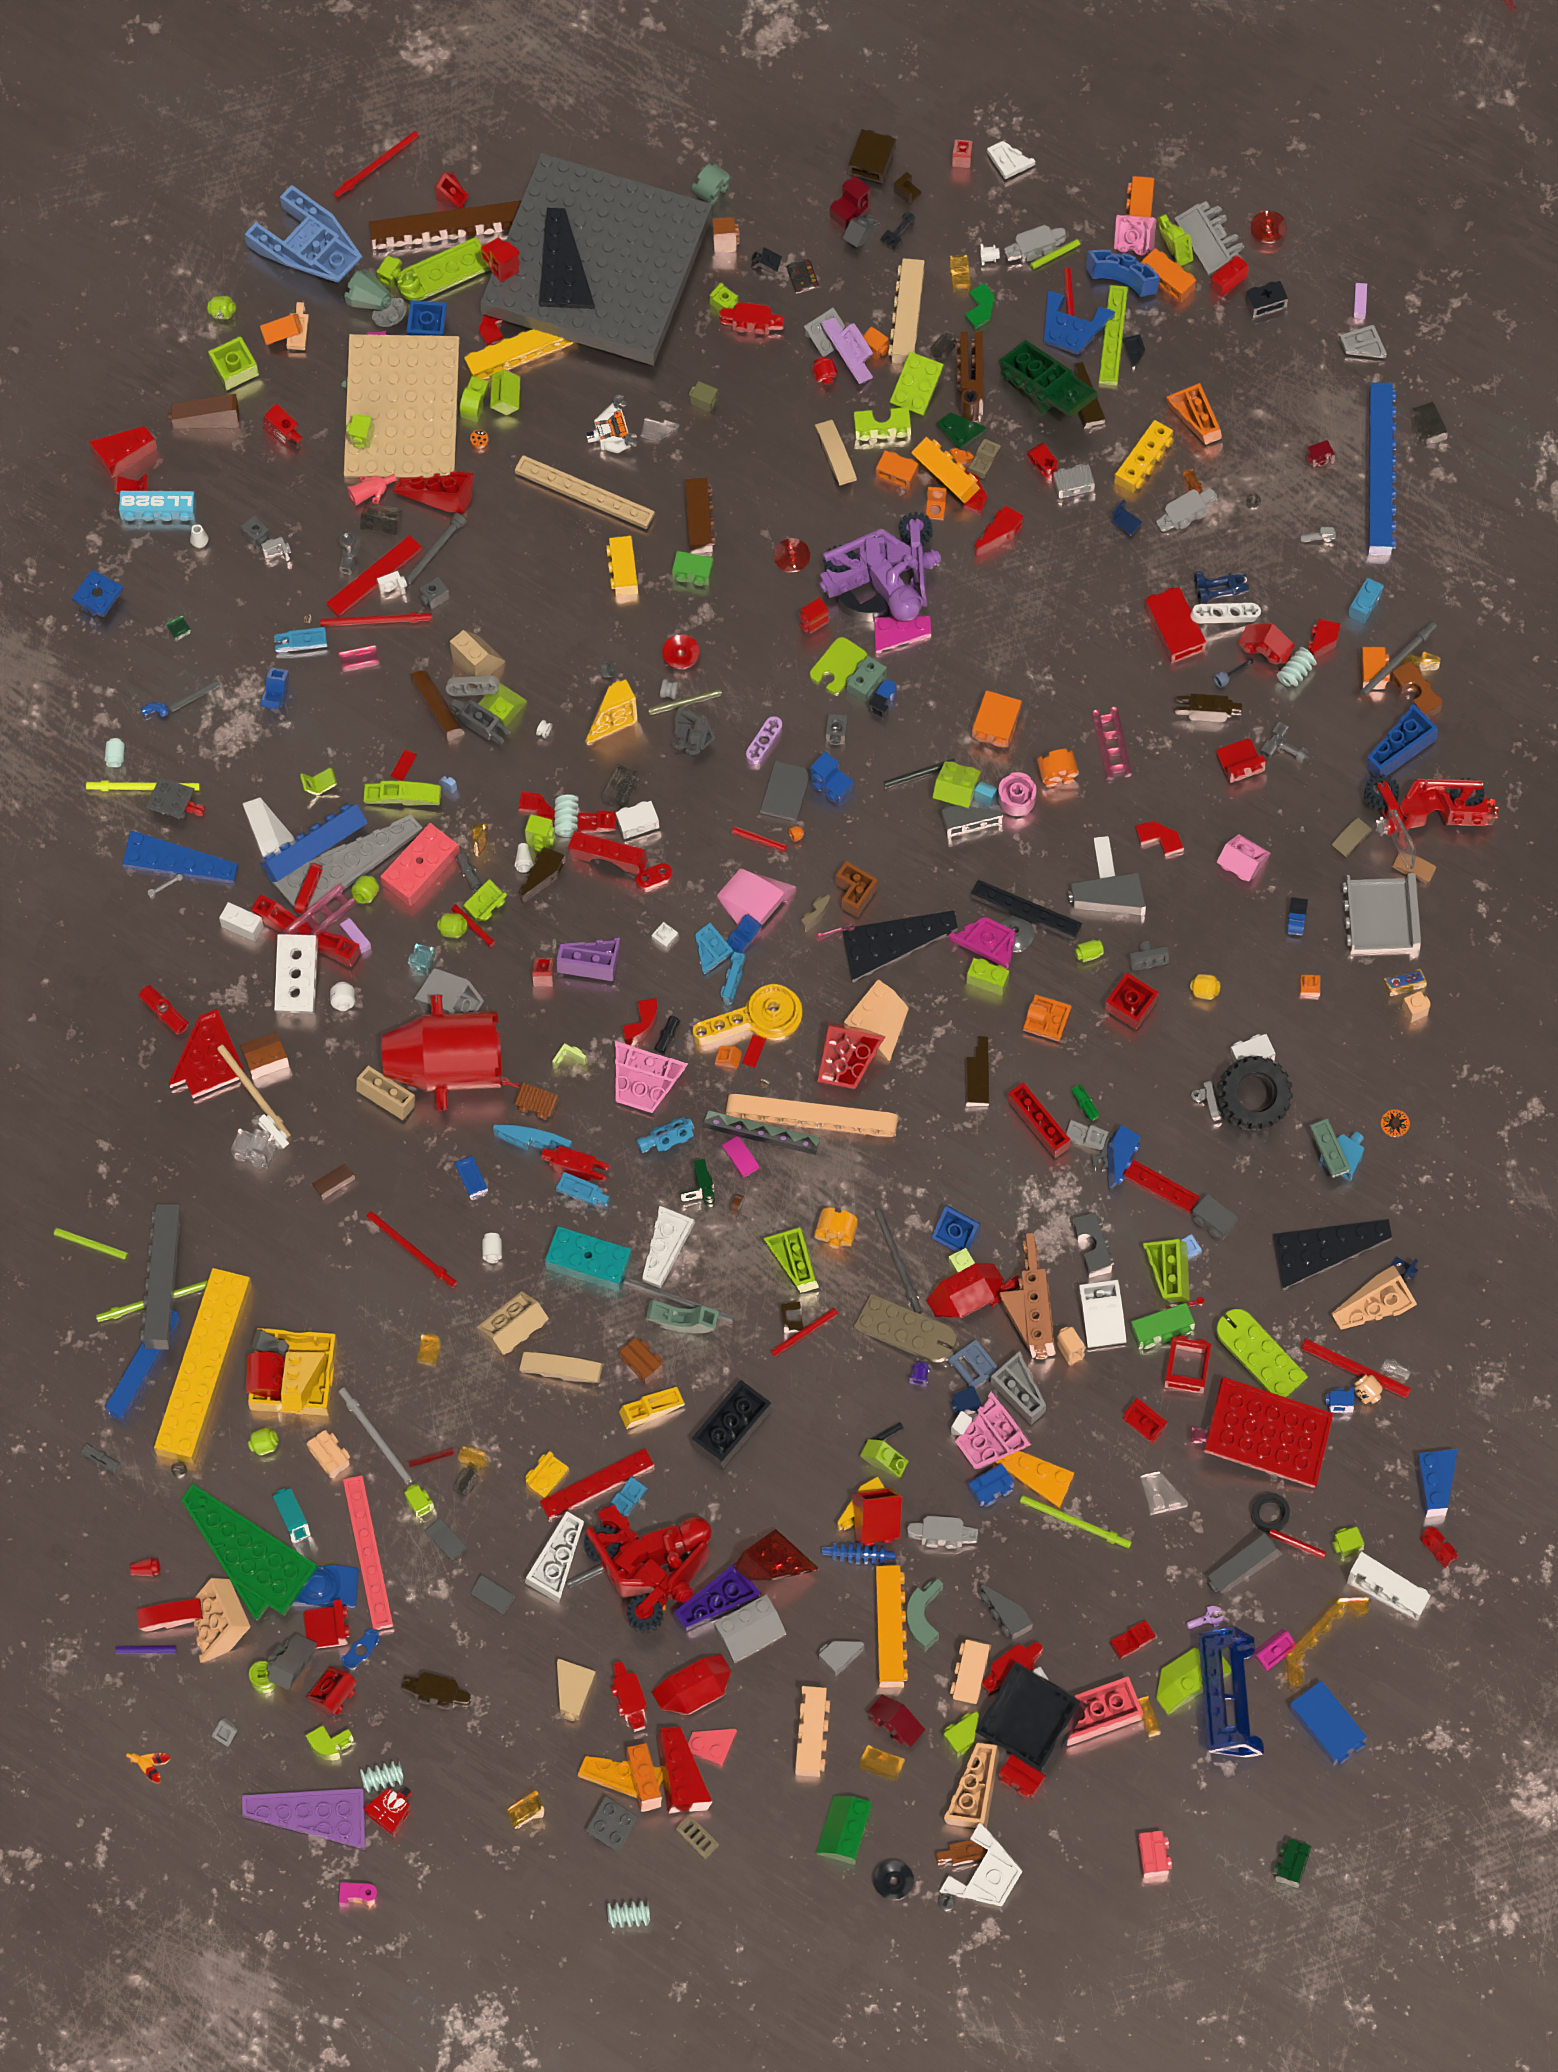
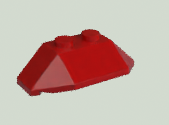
M975 1263L941 1281L926 1302L935 1317L963 1318L994 1301L1004 1278L995 1264Z
M722 1654L705 1657L669 1676L651 1693L661 1710L690 1715L724 1696L731 1669Z

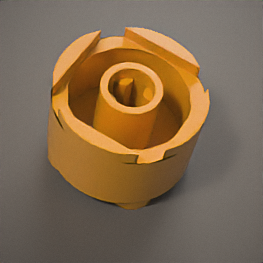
M824 1208L821 1211L814 1237L829 1243L828 1246L834 1249H839L840 1246H851L858 1226V1219L855 1215L845 1210H841V1213L835 1212V1208Z

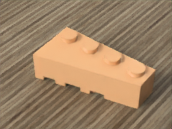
M802 1686L796 1775L820 1777V1771L825 1769V1759H822V1751H826L827 1739H823L824 1732H828L829 1720L825 1719V1713L830 1712L827 1688Z
M976 1744L964 1776L960 1780L957 1792L952 1798L948 1812L945 1814L944 1819L947 1825L977 1828L979 1823H982L987 1828L999 1758L997 1745Z

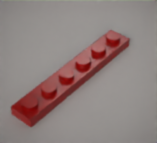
M646 1448L541 1500L540 1505L550 1520L628 1481L631 1476L636 1477L653 1468L654 1463Z

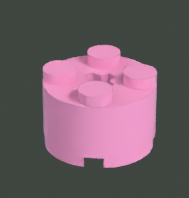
M1015 772L1001 780L998 791V802L1001 810L1012 816H1026L1033 809L1036 802V785L1027 774Z

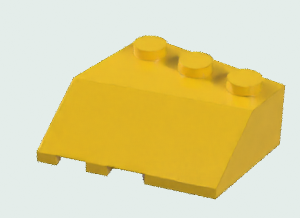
M626 679L616 681L608 687L585 740L586 744L638 722L636 697Z

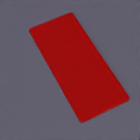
M405 749L390 776L403 781L417 754Z
M752 1035L742 1064L756 1067L766 1038Z

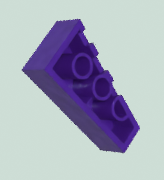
M734 1563L674 1612L673 1618L686 1632L758 1599L761 1592L741 1568Z

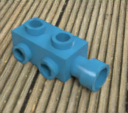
M684 1116L679 1119L676 1118L668 1124L655 1127L649 1132V1136L645 1138L642 1136L636 1139L641 1153L649 1151V1148L653 1146L658 1151H666L673 1145L684 1143L693 1137L692 1129H694V1125L690 1118L685 1119Z

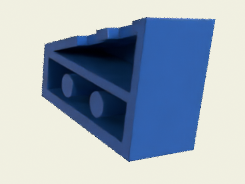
M1458 1449L1425 1452L1418 1455L1417 1465L1426 1517L1446 1515Z

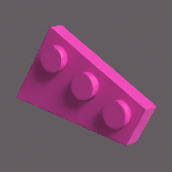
M918 616L908 622L897 620L895 617L874 618L876 654L889 648H897L898 645L907 642L912 643L931 636L930 616Z

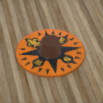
M1400 1110L1387 1111L1381 1119L1383 1131L1392 1137L1404 1135L1410 1126L1408 1116Z

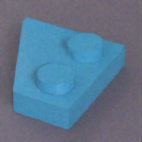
M711 923L695 934L702 971L705 975L734 953Z

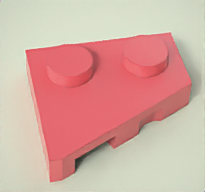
M724 1729L692 1732L688 1742L692 1755L723 1767L737 1730Z

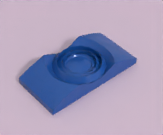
M339 1565L319 1566L292 1606L334 1607L333 1601L342 1600L343 1606L356 1608L359 1569Z

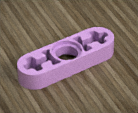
M772 716L766 720L746 751L748 763L758 765L762 762L782 731V721L780 718ZM776 723L777 727H774L770 734L769 731L771 730V725H774ZM767 737L770 741L768 744L763 745L759 742V739ZM758 747V757L751 758V754H755Z

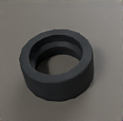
M1268 1493L1260 1496L1255 1501L1252 1509V1520L1259 1530L1265 1533H1269L1271 1528L1280 1531L1289 1521L1290 1508L1288 1502L1282 1496ZM1265 1503H1275L1281 1507L1283 1514L1279 1522L1268 1524L1262 1521L1259 1510Z

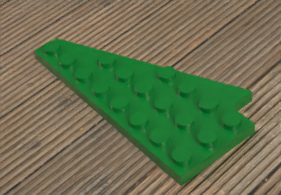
M192 1483L181 1500L253 1618L259 1621L268 1606L285 1616L319 1566Z

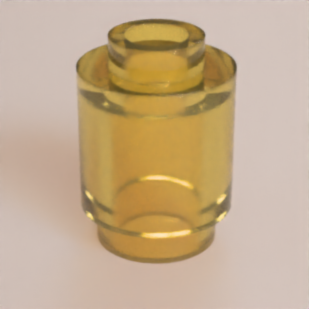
M463 1446L458 1455V1460L461 1461V1464L480 1471L481 1468L484 1469L488 1463L487 1453L471 1446Z

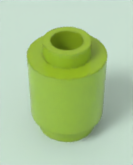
M1095 939L1077 944V949H1074L1077 960H1081L1082 963L1099 958L1100 955L1104 954L1101 941Z

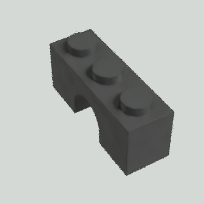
M1096 1212L1073 1218L1072 1225L1077 1241H1090L1096 1247L1093 1251L1084 1253L1083 1261L1088 1277L1111 1272L1114 1259L1112 1253L1108 1254L1107 1251L1109 1244L1106 1235L1103 1236L1101 1231L1103 1229L1101 1218H1097Z

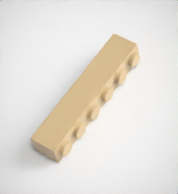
M903 258L902 265L898 266V276H901V278L896 283V292H899V296L895 297L894 308H897V313H893L892 324H895V329L891 328L890 337L893 340V345H889V356H892V363L900 364L906 363L910 352L915 353L924 276V260Z

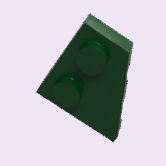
M951 412L936 422V427L959 450H962L987 432L985 426Z

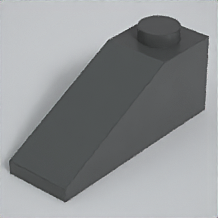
M949 805L942 809L941 818L947 837L1001 824L1002 812L976 807L966 808L959 805Z

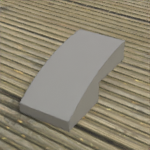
M1073 1120L1069 1121L1065 1132L1072 1143L1098 1150L1103 1149L1108 1132L1093 1125L1087 1127Z

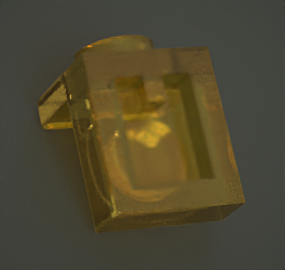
M434 1334L421 1335L417 1363L431 1366L437 1365L442 1345L441 1339Z

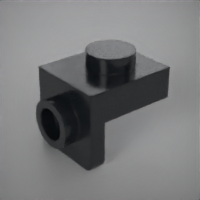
M763 247L752 255L751 260L753 262L751 268L755 269L760 266L775 274L778 272L782 256Z

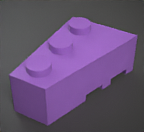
M620 937L614 938L611 941L596 940L593 943L576 942L560 944L557 956V972L613 981L620 954Z

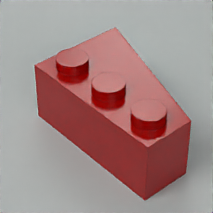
M145 426L89 441L91 452L111 478L157 450L155 438Z

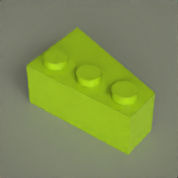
M801 1227L763 1238L800 1293L819 1288L805 1234Z
M1180 1239L1143 1243L1163 1298L1170 1303L1190 1301L1187 1243Z

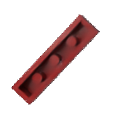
M1024 1082L1008 1093L1009 1104L1054 1159L1070 1149L1071 1139Z

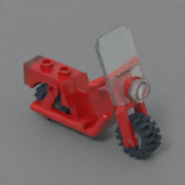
M1382 774V777L1376 775L1374 778L1372 776L1365 786V802L1367 804L1370 803L1369 807L1371 808L1375 806V810L1380 808L1385 819L1380 817L1379 820H1376V832H1379V836L1387 834V836L1391 837L1408 870L1413 869L1416 858V848L1408 834L1409 828L1424 826L1428 815L1432 811L1439 810L1446 825H1493L1494 819L1498 818V807H1495V799L1484 798L1483 781L1475 779H1416L1399 808L1397 803L1400 790L1399 784H1396L1395 779L1391 781V776H1388V778H1385L1384 774ZM1444 788L1451 790L1450 792H1446Z

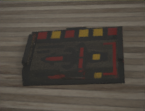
M802 259L791 262L786 266L795 294L820 287L811 260Z

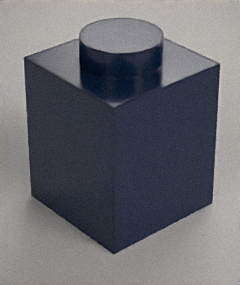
M973 1386L953 1394L950 1406L954 1414L957 1413L959 1415L963 1411L969 1415L977 1412L980 1406L982 1407V1403Z

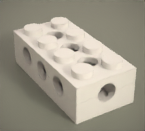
M278 934L275 986L276 1013L315 1014L318 938L316 935ZM295 952H302V955L299 959H293V954ZM296 970H300V977L296 979L292 978V973ZM295 989H299V996L295 998L291 997L292 991Z

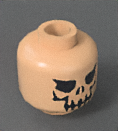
M1365 1374L1354 1382V1392L1363 1403L1371 1402L1374 1404L1381 1398L1380 1393L1383 1391V1387L1373 1375L1367 1376Z

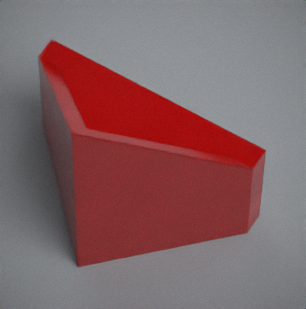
M453 172L442 173L435 185L436 200L454 208L462 209L469 194L462 188Z

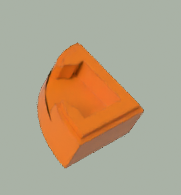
M959 448L949 450V453L954 457L955 464L959 462L961 465H964L974 459V456L968 451L959 450Z

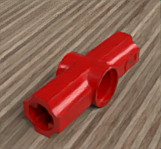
M151 985L145 986L141 990L138 997L176 1035L182 1034L187 1029L189 1022L171 1005L169 1000L163 998ZM168 1008L167 1011L160 1012V1009Z

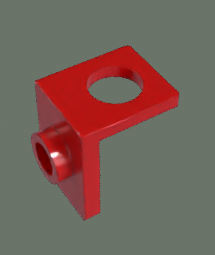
M144 474L138 481L120 476L116 477L115 494L120 495V491L147 490V474Z

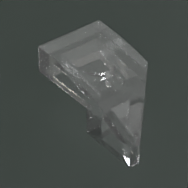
M645 418L640 437L659 441L677 430L679 424L667 420L661 423Z

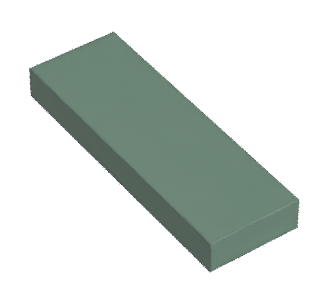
M1328 1118L1311 1124L1309 1128L1332 1178L1350 1172V1166Z

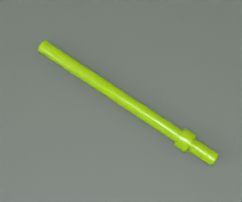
M208 1280L174 1290V1298L206 1289ZM144 1300L120 1308L118 1306L110 1308V1311L97 1314L96 1317L98 1322L111 1318L117 1319L123 1314L146 1307H144Z
M1025 1495L1021 1497L1020 1502L1105 1538L1111 1544L1116 1543L1128 1549L1131 1547L1132 1541L1118 1536V1533L1114 1531H1106Z

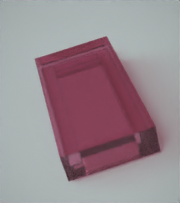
M376 646L339 653L343 672L380 665Z

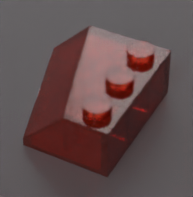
M777 1529L746 1549L734 1565V1568L747 1580L771 1581L819 1570L818 1566Z

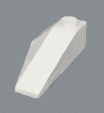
M261 798L243 803L263 861L265 860V855L270 852H278L282 844L295 841L292 834Z

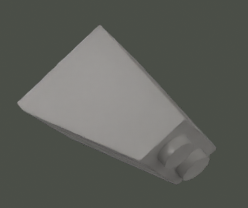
M436 968L433 969L414 998L423 1010L430 1013V995L436 996V1003L437 995H443L442 1004L445 1014L477 1012L484 1002L469 980Z

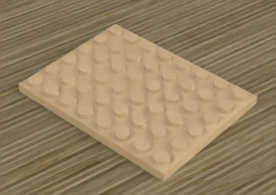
M349 334L346 430L348 422H352L354 413L372 417L375 429L370 448L364 449L355 448L351 444L346 432L344 478H360V476H381L385 478L392 474L395 475L396 479L418 476L430 478L436 473L444 476L450 475V472L455 471L459 336Z

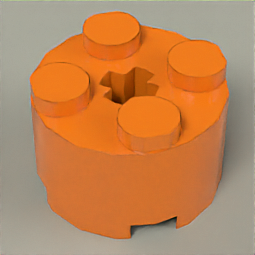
M1058 749L1049 752L1050 756L1044 759L1042 756L1037 759L1042 781L1047 788L1053 787L1059 782L1070 784L1074 782V777L1079 774L1073 750L1067 752V749Z

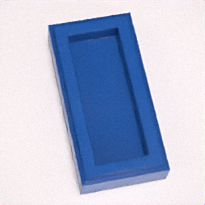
M473 1156L455 1162L456 1169L470 1198L488 1191Z

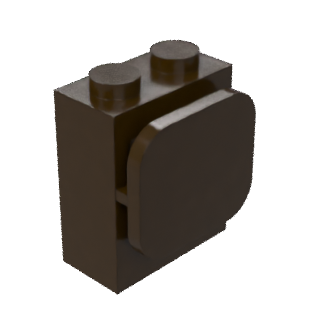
M861 129L848 164V174L883 183L893 160L896 138L890 135L878 134L872 130Z

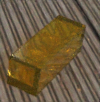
M1146 1696L1138 1699L1143 1711L1142 1721L1148 1738L1159 1735L1161 1729L1149 1697Z

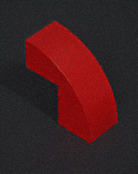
M657 998L638 1001L641 1022L623 1025V1033L627 1045L631 1046L642 1041L654 1028L658 1015Z

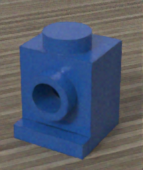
M1350 1387L1349 1391L1337 1388L1330 1391V1393H1326L1325 1405H1329V1412L1353 1413L1354 1387Z

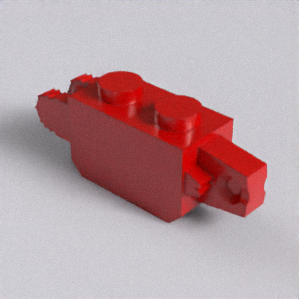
M739 302L735 305V309L723 308L719 312L721 323L733 326V330L739 332L748 331L755 332L756 334H769V330H783L784 316L772 314L771 308L768 305Z
M559 1146L558 1149L554 1148V1151L544 1148L541 1154V1159L548 1161L549 1165L553 1166L556 1172L561 1174L566 1172L585 1181H590L592 1178L604 1182L606 1176L594 1171V1169L598 1168L608 1171L610 1168L609 1164L596 1160L595 1156Z
M1035 1642L1027 1648L1017 1644L993 1662L991 1674L982 1682L985 1690L990 1694L1001 1688L1015 1662L1033 1671L1035 1660L1043 1653L1042 1644Z
M617 1661L613 1666L615 1678H613V1685L610 1687L613 1696H618L620 1702L617 1704L620 1716L624 1715L625 1720L629 1721L634 1732L645 1728L643 1715L647 1711V1704L638 1677L632 1672L627 1673L624 1663Z

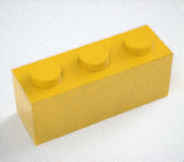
M631 536L609 538L610 545H606L607 557L611 556L612 562H608L609 573H613L614 578H610L611 589H615L616 596L637 594L638 586Z

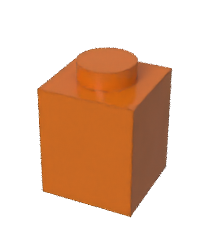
M872 326L863 335V338L873 352L871 356L877 360L889 350V338Z

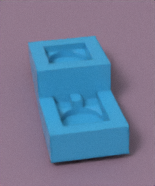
M631 1476L621 1492L616 1494L609 1507L615 1504L620 1514L627 1517L645 1494L648 1487Z

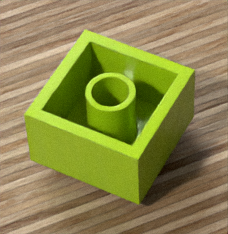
M241 336L208 351L210 363L226 390L259 375L257 364Z
M945 761L936 779L933 798L969 808L974 798L975 789L979 784L981 771L973 767H965L955 762Z

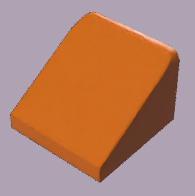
M719 1046L715 1064L737 1069L742 1052L736 1046Z

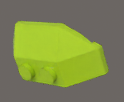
M1194 1647L1162 1668L1156 1700L1166 1714L1169 1715L1234 1671L1223 1655Z

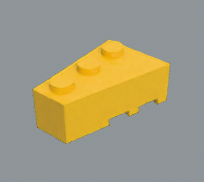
M286 1352L281 1390L282 1410H303L312 1395L314 1386H317L321 1374L326 1371L325 1352Z

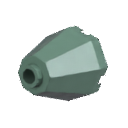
M366 269L356 271L348 283L350 292L345 293L346 304L351 307L376 310L388 308L392 301L390 292L370 271Z

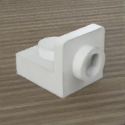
M398 571L377 578L378 588L381 593L392 591L398 586L401 594H405L407 584L404 576L400 577Z

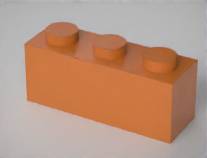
M1133 176L1132 183H1128V194H1131V199L1127 198L1126 209L1130 210V213L1126 214V216L1151 218L1154 178Z
M1155 248L1141 261L1143 265L1148 264L1160 277L1158 286L1180 303L1195 290V277L1191 273L1185 272L1177 262L1171 261L1164 252L1158 251Z
M647 1743L627 1747L626 1758L641 1812L660 1808L662 1797Z

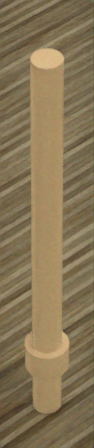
M224 1045L219 1046L217 1050L265 1114L274 1120V1126L277 1130H282L287 1138H289L291 1134L283 1125V1120L280 1116L274 1113Z

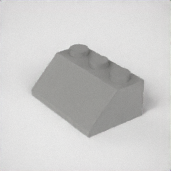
M767 1594L714 1623L715 1631L734 1663L787 1634Z

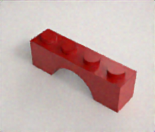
M574 831L568 845L572 858L590 862L592 859L606 860L619 866L625 872L641 876L648 861L645 850L642 848Z

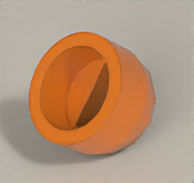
M793 826L788 829L793 842L802 839L804 830L801 827Z

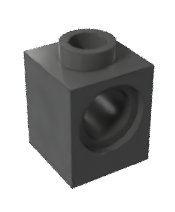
M829 714L826 742H830L833 745L845 744L848 716ZM834 729H840L841 731H840V732H833L832 730H834Z

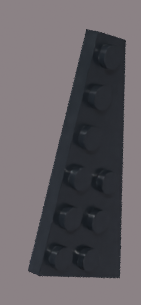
M547 207L540 306L595 309L566 209Z
M955 911L843 928L842 934L852 983L865 975L868 976L874 973L875 970L883 966L886 967L910 955L911 952L919 948L926 947L927 944L935 940L938 941L950 933L958 931Z
M1389 1219L1273 1234L1282 1291L1296 1283L1299 1284L1305 1281V1279L1329 1270L1349 1258H1354L1366 1250H1371L1392 1240Z

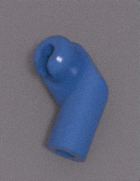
M152 702L141 707L144 716L155 711L159 712L160 716H165L169 713L168 706L165 703Z

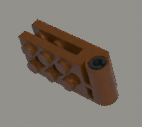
M961 331L960 339H957L956 348L957 391L961 392V417L975 421L979 414H983V331H975V338H971V375H975V380H969L968 331Z

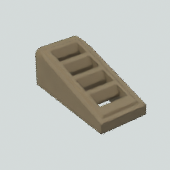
M690 1815L676 1828V1833L705 1860L719 1846V1843ZM691 1824L692 1827L685 1833L684 1830ZM697 1830L698 1833L691 1839L690 1836ZM704 1836L705 1838L697 1845L696 1842ZM709 1841L711 1844L703 1851L701 1848Z

